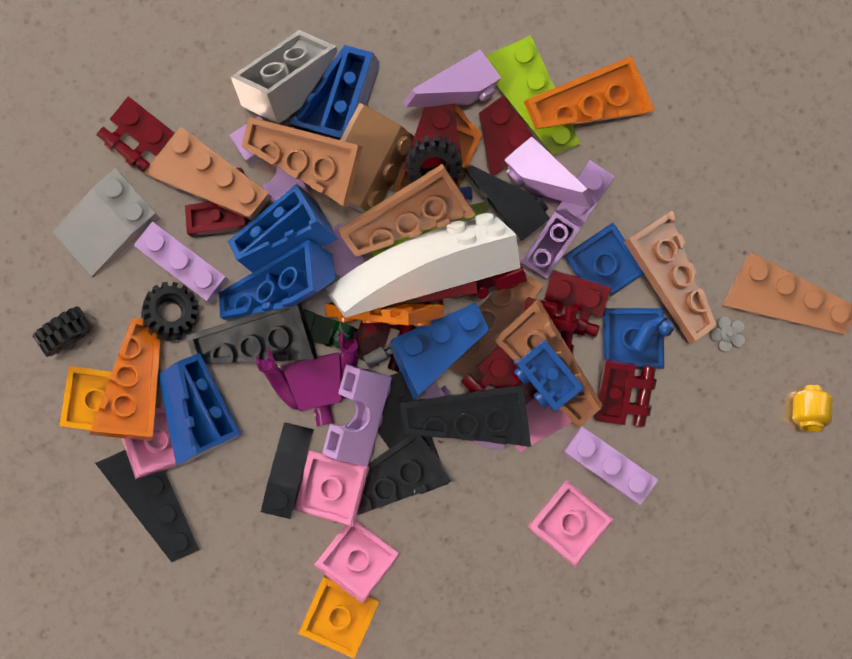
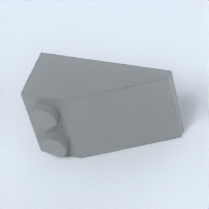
M298 30L231 76L241 105L277 124L287 120L291 114L302 107L338 52L337 47Z
M115 168L83 197L52 233L88 274L94 277L141 236L151 222L156 223L160 217Z

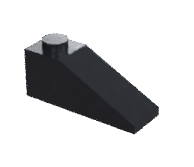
M466 164L463 167V171L502 222L516 234L517 240H524L550 219L546 213L549 208L540 196L534 197L532 194L473 165Z
M284 422L261 507L262 513L287 519L294 517V508L314 429Z

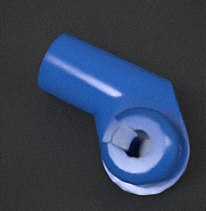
M659 316L645 322L631 346L644 353L653 336L659 333L664 337L670 336L674 330V323L668 321V318L664 316Z

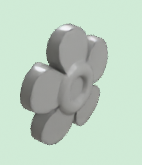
M722 317L717 322L719 328H714L710 332L713 341L721 340L719 342V349L724 352L730 351L732 344L735 347H741L745 343L744 336L737 334L744 330V324L740 320H736L731 324L728 317Z

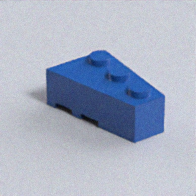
M344 45L323 74V79L313 93L309 94L306 103L297 116H293L289 124L294 129L340 140L358 104H367L380 63L375 54Z
M296 184L228 240V243L236 260L248 270L254 272L308 239L323 247L338 240L318 202Z
M476 302L432 321V325L418 327L391 340L389 348L414 400L436 382L489 331Z
M200 353L177 361L158 374L176 466L215 450L241 435Z

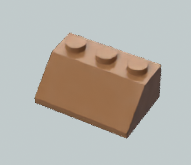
M361 103L358 104L340 140L363 146L348 206L365 213L384 201V196L391 182L396 178L398 168L408 153L414 136L400 124Z

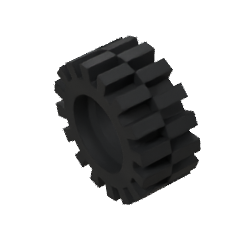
M427 135L423 137L424 143H421L418 139L414 142L415 148L410 146L408 150L409 155H406L407 173L410 183L429 173L422 167L425 160L439 157L445 160L446 170L456 185L458 184L457 178L461 179V170H463L461 154L454 142L450 144L449 138L444 136L443 140L440 141L439 135H434V140L429 141V136Z
M163 282L161 287L155 285L152 288V292L148 291L143 302L141 311L144 328L148 326V333L150 335L156 333V338L159 340L162 339V336L167 337L166 341H172L173 337H176L177 340L182 339L183 334L188 335L198 315L197 300L194 301L195 295L192 291L188 294L187 287L184 285L182 288H178L177 282H173L172 286H168V282ZM164 302H173L180 307L181 316L176 321H165L159 316L158 307Z
M75 306L52 318L50 322L43 324V327L37 329L32 337L44 355L51 357L56 353H60L63 349H67L73 343L78 342L80 338H83L91 331L93 326L81 308Z

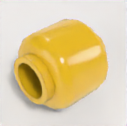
M807 385L804 387V390L797 392L793 396L792 419L795 424L800 426L802 431L820 432L832 422L833 398L829 393L822 391L823 388L821 386Z

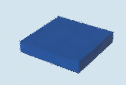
M611 223L563 255L564 260L575 276L612 287L609 298L644 275V272L625 245L624 241L626 240L614 223Z
M606 308L602 317L603 366L604 360L608 359L634 363L636 369H644V365L654 366L656 369H664V336L660 333L653 336L644 353L631 346L641 326L649 320L664 316V308Z

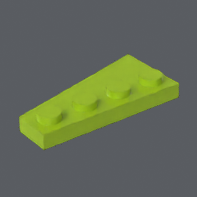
M531 35L485 55L501 76V80L495 87L499 92L501 91L515 112L521 116L532 133L553 157L580 146L581 143L573 125L537 130L533 125L524 101L551 90L555 86Z

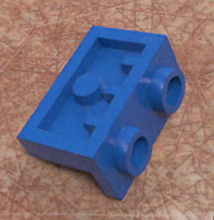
M542 340L522 358H518L513 362L517 366L514 373L525 386L530 383L537 392L533 396L544 409L550 407L556 412L584 389L546 340Z

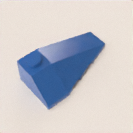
M309 239L219 292L220 318L226 320L295 306L335 280L333 254Z

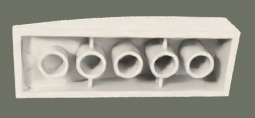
M482 213L477 215L475 219L464 222L453 221L446 227L411 238L371 258L327 287V294L346 318L520 268L517 237L494 213Z

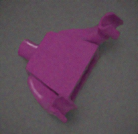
M343 332L339 334L341 354L336 352L319 356L315 360H302L281 365L282 369L275 363L271 350H266L268 358L265 360L258 359L257 355L254 358L259 371L264 373L276 394L286 405L293 410L299 409L300 412L313 410L317 427L335 423L331 405L343 403V399L346 398L338 393L346 364L357 367L358 334L354 332V338L351 340L344 339Z

